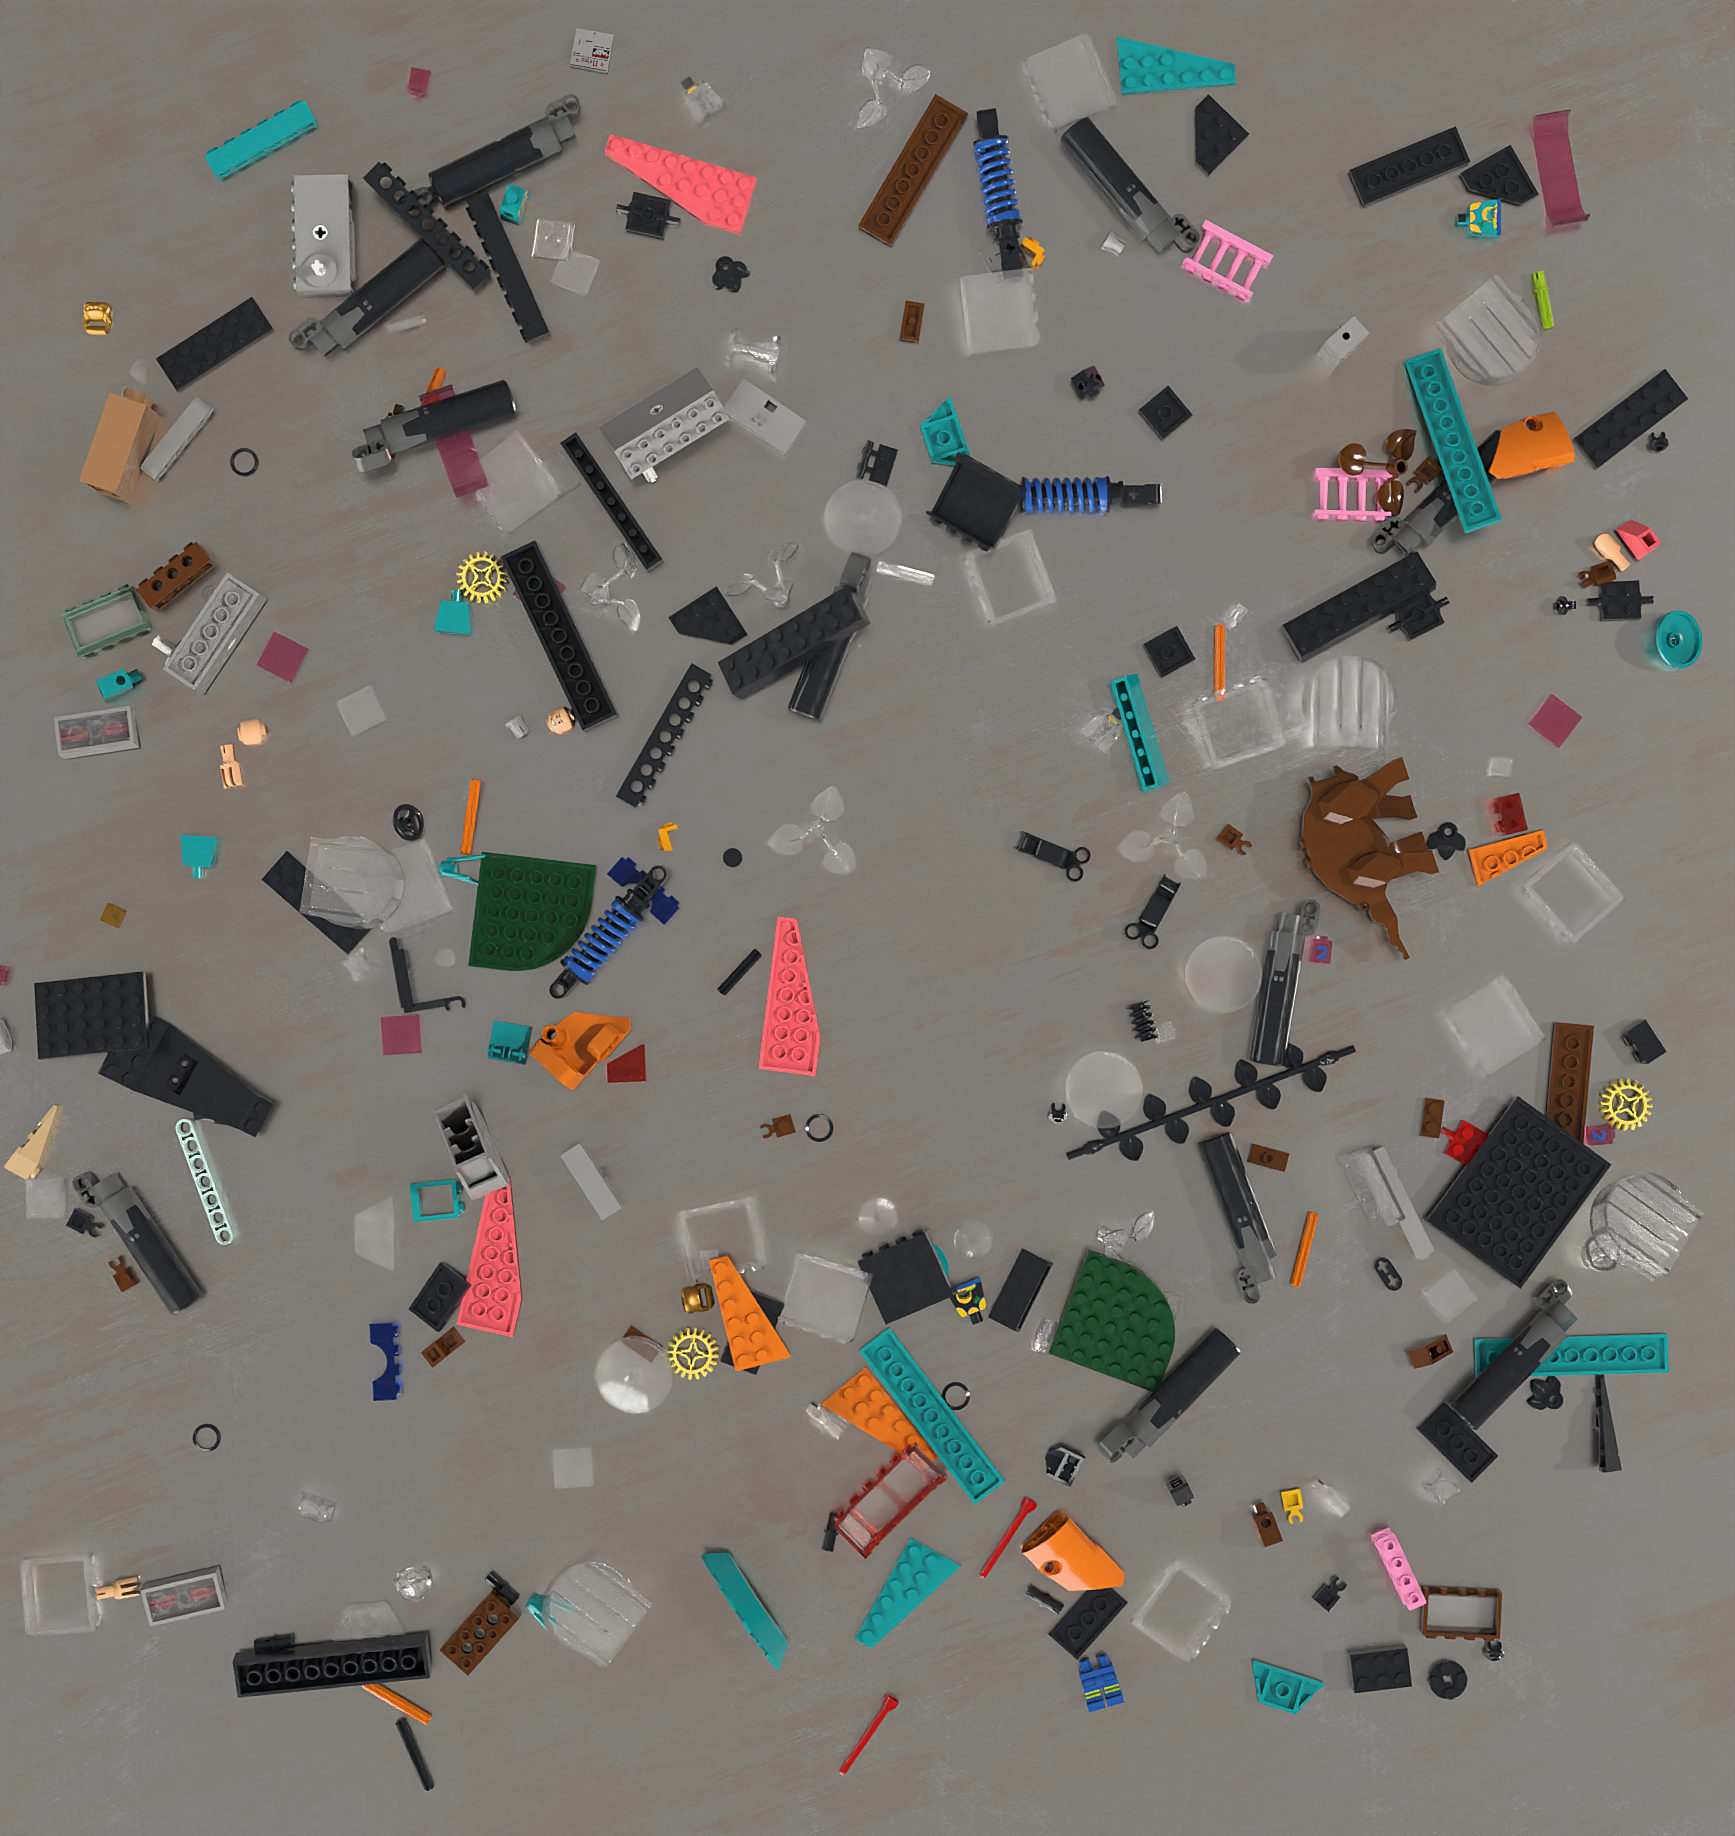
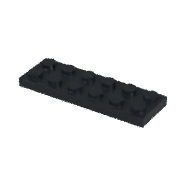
M1455 126L1350 169L1349 173L1363 206H1366L1470 163V159Z
M251 297L157 357L156 360L178 392L274 329L254 298Z
M1664 369L1573 440L1595 469H1598L1688 400V397L1667 370Z
M288 851L281 856L261 879L347 955L356 948L374 927Z

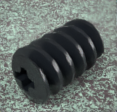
M1149 1000L1131 1004L1127 1007V1009L1133 1010L1129 1017H1135L1131 1024L1137 1025L1133 1032H1139L1134 1038L1141 1040V1042L1159 1038V1035L1153 1034L1157 1027H1151L1155 1020L1149 1019L1154 1014L1153 1012H1147V1010L1152 1008L1151 1005L1145 1004Z

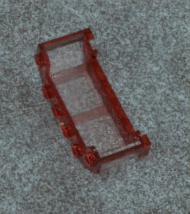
M916 1442L912 1445L908 1444L901 1451L900 1455L895 1454L889 1461L891 1464L886 1469L882 1467L876 1473L877 1478L873 1482L869 1480L862 1487L864 1491L859 1496L855 1494L848 1501L850 1505L833 1518L835 1520L833 1527L865 1559L932 1490H935L948 1477L944 1470H941L917 1447L918 1444Z

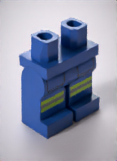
M1106 1653L1096 1656L1098 1666L1091 1667L1089 1658L1079 1661V1675L1089 1712L1106 1708L1101 1687L1103 1688L1108 1707L1125 1702L1113 1664Z

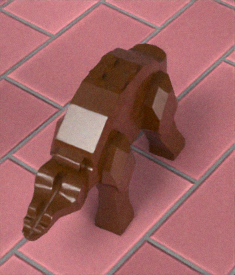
M1403 757L1393 759L1361 780L1358 779L1357 775L1346 772L1337 765L1333 766L1334 777L1315 781L1313 776H1309L1311 798L1303 813L1302 839H1299L1302 850H1306L1308 855L1305 858L1308 869L1312 868L1321 882L1334 893L1350 903L1356 904L1360 910L1365 911L1369 909L1370 918L1374 922L1383 925L1386 929L1389 943L1397 946V951L1403 954L1404 960L1409 959L1410 957L1399 937L1397 916L1385 895L1387 885L1392 879L1414 872L1432 875L1438 873L1439 870L1433 851L1428 850L1422 832L1390 843L1388 836L1373 820L1375 818L1400 817L1408 820L1418 818L1411 795L1405 797L1386 795L1396 784L1409 780Z

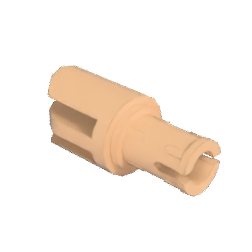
M1601 534L1596 538L1595 546L1606 560L1611 559L1621 572L1630 565V562L1620 552L1621 546L1612 536Z
M233 745L220 746L223 763L220 765L223 787L226 789L243 785L239 763L234 759Z
M137 1576L115 1580L110 1586L95 1588V1592H97L95 1594L96 1599L100 1600L113 1596L116 1599L138 1596L139 1591H133L138 1589V1584L132 1583L138 1581Z

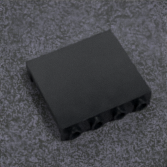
M957 452L954 458L957 460V463L932 511H927L926 514L930 515L931 520L935 523L941 524L942 522L947 525V530L953 533H961L964 540L978 543L977 547L983 551L996 550L1027 489L971 456Z
M919 1229L913 1232V1236L908 1239L906 1236L895 1240L896 1244L890 1246L889 1243L878 1247L879 1251L875 1253L872 1250L861 1255L862 1259L857 1261L886 1325L958 1293L955 1286L951 1287L928 1236V1233L931 1232L930 1229L926 1231Z

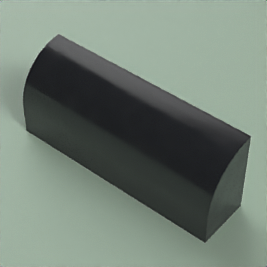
M1022 1248L988 1318L1013 1331L1020 1332L1053 1263Z

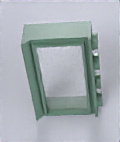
M128 584L120 586L118 591L112 594L111 592L101 594L100 599L95 601L93 599L84 601L81 607L76 608L73 606L64 610L65 613L61 614L76 650L77 657L81 659L85 658L86 654L99 652L103 647L110 644L116 645L122 639L135 637L139 632L153 630L136 588Z

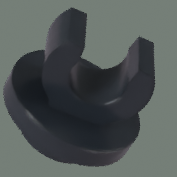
M1654 432L1651 433L1649 443L1651 450L1660 452L1668 447L1669 441L1665 438L1664 432H1661V436L1658 438L1654 436Z
M1560 596L1555 603V609L1559 615H1566L1568 610L1576 609V601H1568L1565 596Z
M1052 1103L1051 1112L1048 1114V1118L1052 1122L1062 1123L1067 1120L1068 1114L1065 1112V1104H1062L1061 1110H1056L1055 1103Z
M1488 1641L1485 1657L1489 1658V1661H1499L1500 1658L1504 1657V1652L1501 1651V1642L1497 1643V1649H1493L1491 1641Z

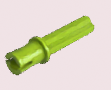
M1545 271L1532 273L1536 289L1534 293L1537 294L1542 326L1544 329L1554 327Z

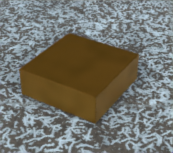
M107 903L100 921L119 928L126 910Z

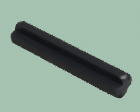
M753 949L717 990L722 995H726L762 956L757 949Z

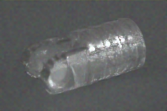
M1042 1317L1030 1347L1032 1351H1037L1040 1354L1046 1351L1058 1326L1057 1323Z

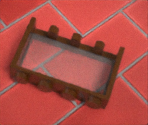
M1422 1585L1426 1604L1422 1605L1420 1631L1426 1638L1435 1639L1437 1636H1444L1445 1639L1451 1640L1456 1639V1637H1464L1465 1640L1483 1638L1484 1641H1495V1638L1500 1639L1502 1592L1499 1588Z

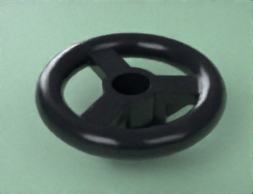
M410 804L398 806L393 813L392 819L396 833L407 841L418 840L423 835L425 828L422 814L416 807ZM408 810L405 817L398 819L401 811ZM414 814L418 819L419 829H417L414 825ZM409 831V832H411L413 835H412V836H411V835H407V834H405V832Z

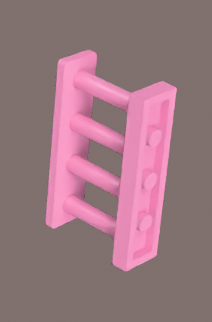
M1205 220L1201 228L1204 236L1192 259L1185 257L1183 264L1186 265L1185 268L1195 273L1197 271L1203 274L1202 277L1212 282L1214 280L1218 282L1219 286L1225 290L1231 289L1235 291L1236 295L1242 299H1250L1253 295V292L1249 290L1260 267L1264 266V264L1268 266L1273 255ZM1215 237L1220 240L1221 245L1210 266L1206 268L1198 262L1210 239ZM1232 246L1237 249L1238 254L1226 276L1223 277L1215 271L1227 248ZM1249 255L1254 258V264L1243 285L1240 286L1233 282L1232 279L1244 257Z
M1315 468L1314 478H1318V481H1320L1319 510L1313 511V516H1317V519H1329V516H1336L1337 520H1348V517H1356L1355 520L1359 521L1367 520V517L1375 518V521H1386V518L1391 517V512H1385L1378 504V501L1377 511H1365L1366 482H1368V479H1376L1378 492L1379 487L1387 483V480L1392 475L1387 470L1363 469L1360 475L1352 476L1345 473L1342 468ZM1330 478H1337V481H1339V510H1327L1328 481H1330ZM1349 479H1357L1358 511H1346L1347 482Z
M1388 1526L1372 1533L1371 1536L1402 1603L1407 1605L1410 1611L1426 1604L1424 1595L1396 1535L1393 1532L1391 1533Z

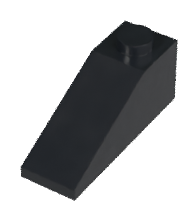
M1183 1475L1165 1483L1177 1506L1181 1505V1507L1192 1503L1191 1499L1194 1496Z

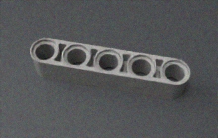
M197 396L145 459L140 469L154 481H157L209 418L214 408L200 396Z

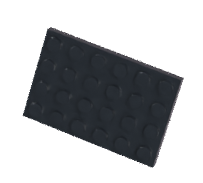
M146 972L34 983L39 1060L150 1049Z

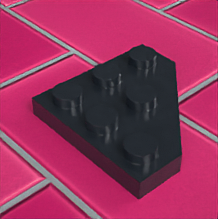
M1208 94L1195 107V163L1210 176L1249 136V133Z
M1511 144L1460 173L1468 190L1519 205L1539 195Z
M717 586L668 617L681 635L733 645L748 635Z

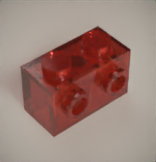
M1520 793L1494 799L1495 803H1492L1494 814H1498L1497 828L1499 833L1502 832V835L1505 836L1528 830Z

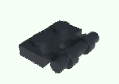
M867 440L861 452L863 453L861 461L856 468L858 470L856 477L863 479L866 472L870 474L869 482L887 487L898 449L880 444L878 451L873 450L874 442ZM870 456L875 457L873 468L867 466Z

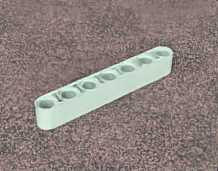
M181 1119L176 1124V1132L213 1233L218 1243L223 1245L229 1244L235 1239V1230L198 1129L192 1119ZM184 1122L190 1125V1130L187 1133L181 1128ZM190 1140H194L197 1144L194 1151L188 1147ZM197 1158H200L203 1161V1167L201 1169L195 1166V1160ZM203 1176H207L210 1179V1184L207 1187L201 1183ZM210 1194L215 1195L217 1198L214 1205L208 1202ZM217 1212L223 1215L221 1223L215 1220L214 1216ZM223 1230L228 1231L230 1234L228 1241L223 1240L221 1237Z

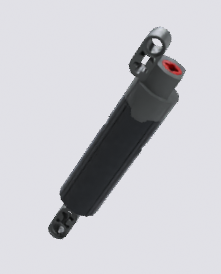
M569 94L551 102L546 107V117L506 135L498 142L489 143L429 172L428 177L431 186L413 190L418 196L421 195L420 191L422 190L429 192L428 200L420 199L418 201L424 206L430 203L433 197L437 196L441 204L446 206L511 175L513 171L528 167L561 151L559 142L575 135L567 115L578 110L580 105L579 98L574 94ZM568 98L576 100L577 105L575 108L570 109L566 106ZM562 101L563 108L567 112L563 113L560 110L557 112L558 116L556 117L553 114L549 115L550 107L559 108L560 105L558 103ZM406 195L401 196L398 201L402 202ZM412 205L408 212H412L419 207Z

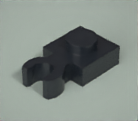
M77 1208L74 1209L66 1224L67 1227L81 1234H84L87 1230L89 1235L94 1238L99 1236L94 1233V1227L103 1228L101 1223L91 1222L92 1216Z
M1338 1576L1332 1579L1330 1587L1325 1584L1313 1597L1328 1612L1341 1598L1337 1594L1338 1591H1343L1347 1586L1345 1582L1341 1586H1336V1582L1339 1580Z

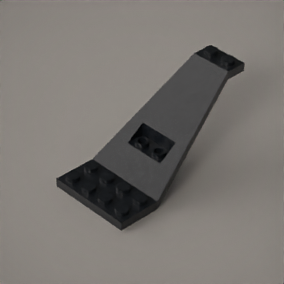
M148 1012L150 1049L108 1053L98 1071V1074L135 1092L234 1127L253 1137H256L274 1104L255 1094L171 1023ZM182 1061H187V1065L185 1067H181L180 1064ZM173 1078L178 1079L177 1083L172 1084L171 1080Z

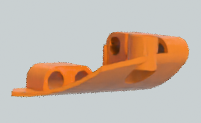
M1555 412L1528 416L1501 428L1498 446L1489 472L1497 479H1507L1530 474L1544 468L1553 469L1566 466L1574 462L1575 453L1571 439ZM1526 422L1531 425V430L1526 427Z
M575 1011L555 1026L548 1025L544 1027L542 1037L535 1042L528 1053L559 1082L574 1091L598 1062L604 1061L632 1030L630 1017L604 1016ZM556 1032L555 1037L551 1039V1034Z
M1058 1511L1052 1514L1022 1548V1553L1034 1564L1039 1572L1045 1574L1068 1591L1104 1589L1123 1585L1125 1573L1100 1546L1091 1541L1062 1512ZM1048 1562L1047 1568L1044 1569L1045 1564Z

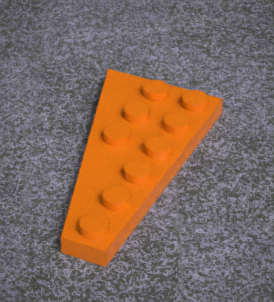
M724 1255L709 1259L735 1371L792 1357L729 1257Z
M866 1367L821 1403L923 1469L938 1458L925 1438Z

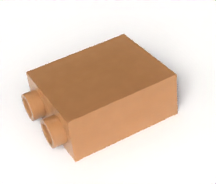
M124 387L121 396L109 393L79 481L95 491L127 502H131L141 473L140 467L146 459L160 419V415L151 409L153 401L146 398L145 394Z

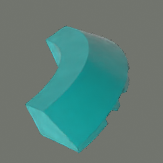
M729 1553L701 1555L710 1574L717 1581V1586L727 1598V1602L733 1611L736 1612L747 1632L752 1636L757 1646L761 1647L766 1658L776 1670L779 1669L789 1643L780 1627L772 1619L752 1590L736 1561Z

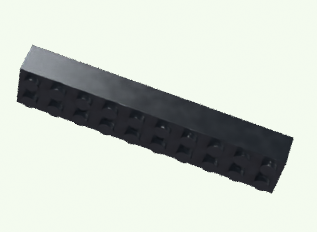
M534 540L501 556L503 564L582 731L585 732L619 716L537 541Z
M427 1633L235 1653L232 1662L238 1698L428 1679L432 1671Z

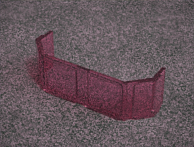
M1571 110L1540 114L1533 117L1534 148L1545 208L1553 228L1587 222L1590 214L1584 213L1581 206L1568 136V116Z
M452 384L419 395L423 406L454 396L455 393ZM468 430L435 441L456 497L489 486Z

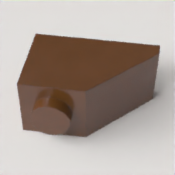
M1447 1334L1419 1344L1408 1351L1414 1369L1432 1365L1453 1353Z

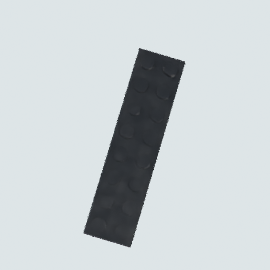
M1418 551L1283 624V633L1299 660L1303 663L1436 590V581Z
M845 586L720 660L718 664L732 695L743 699L869 625L870 621L856 591Z

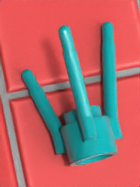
M486 855L447 857V861H441L439 875L478 885L477 880L457 873L458 866L454 862L485 858Z
M534 1594L525 1607L553 1635V1631L539 1616L540 1613L552 1624L555 1623L542 1610L545 1606L543 1601L572 1614L575 1613V1610L552 1601L542 1594L539 1596Z

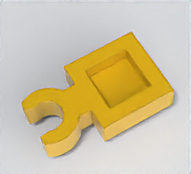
M1300 1488L1280 1491L1284 1511H1290L1288 1515L1289 1523L1293 1524L1292 1517L1295 1515L1299 1516L1300 1522H1303V1516L1298 1511V1509L1304 1508Z

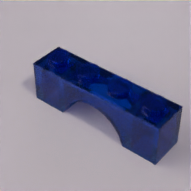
M621 857L607 875L621 887L629 884H637L647 873L644 870L639 872L635 868L637 864L629 857L626 859ZM661 886L652 898L650 913L662 924L666 925L680 909L677 906L680 902L672 895L668 898L663 893L665 889Z
M395 1321L372 1322L369 1324L370 1343L381 1348L387 1359L384 1374L373 1381V1401L397 1400L399 1395L402 1394L401 1383H398V1376L401 1375L400 1364H397V1356H400L399 1345H396V1337H399L398 1325L395 1326Z

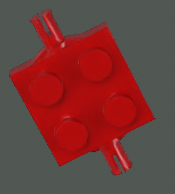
M1465 1120L1461 1121L1459 1127L1454 1132L1444 1126L1440 1131V1134L1449 1138V1144L1444 1153L1464 1165H1467L1489 1135Z

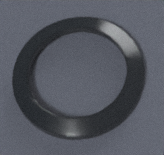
M240 448L232 454L230 466L240 476L251 475L258 466L257 455L248 448ZM241 452H248L254 457L255 464L249 472L243 473L235 468L234 459Z
M815 1114L806 1122V1134L813 1141H826L833 1133V1123L826 1115ZM821 1117L828 1121L830 1131L827 1136L815 1138L811 1135L809 1124L813 1119Z
M952 1382L943 1389L942 1398L947 1403L945 1395L950 1387L959 1386L963 1388L966 1392L965 1402L958 1407L948 1404L951 1410H961L968 1404L970 1393L964 1384Z
M202 1424L195 1429L193 1443L198 1450L210 1452L215 1450L220 1444L221 1435L214 1425ZM210 1428L214 1430L217 1441L213 1447L202 1448L198 1445L196 1435L200 1429Z

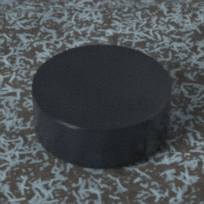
M730 848L724 852L723 861L729 867H737L742 862V854L738 849Z

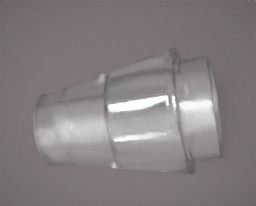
M1237 601L1235 604H1232L1222 624L1231 631L1232 628L1247 617L1246 614L1249 610Z

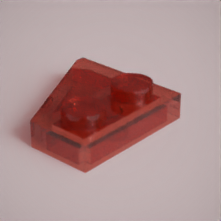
M645 1044L607 1063L608 1083L646 1081Z

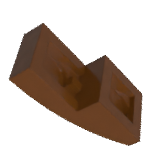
M452 1327L423 1350L421 1354L433 1368L465 1341L455 1328Z

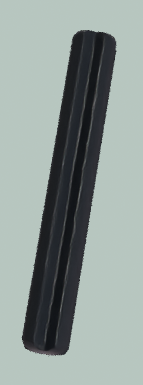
M403 1718L396 1721L395 1725L423 1790L426 1792L433 1789L434 1785L406 1719Z

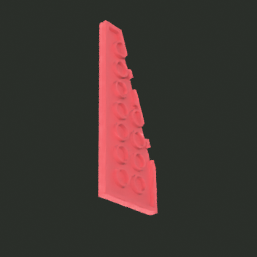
M610 134L605 149L606 155L682 206L703 223L741 233L757 177Z
M778 917L758 1069L816 1076L820 1033L798 922L794 918Z
M508 1178V1186L485 1196L466 1279L472 1285L461 1301L456 1324L513 1337L522 1297L510 1178Z

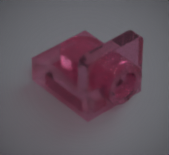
M411 68L409 84L407 83L406 86L410 94L415 96L427 95L431 71Z

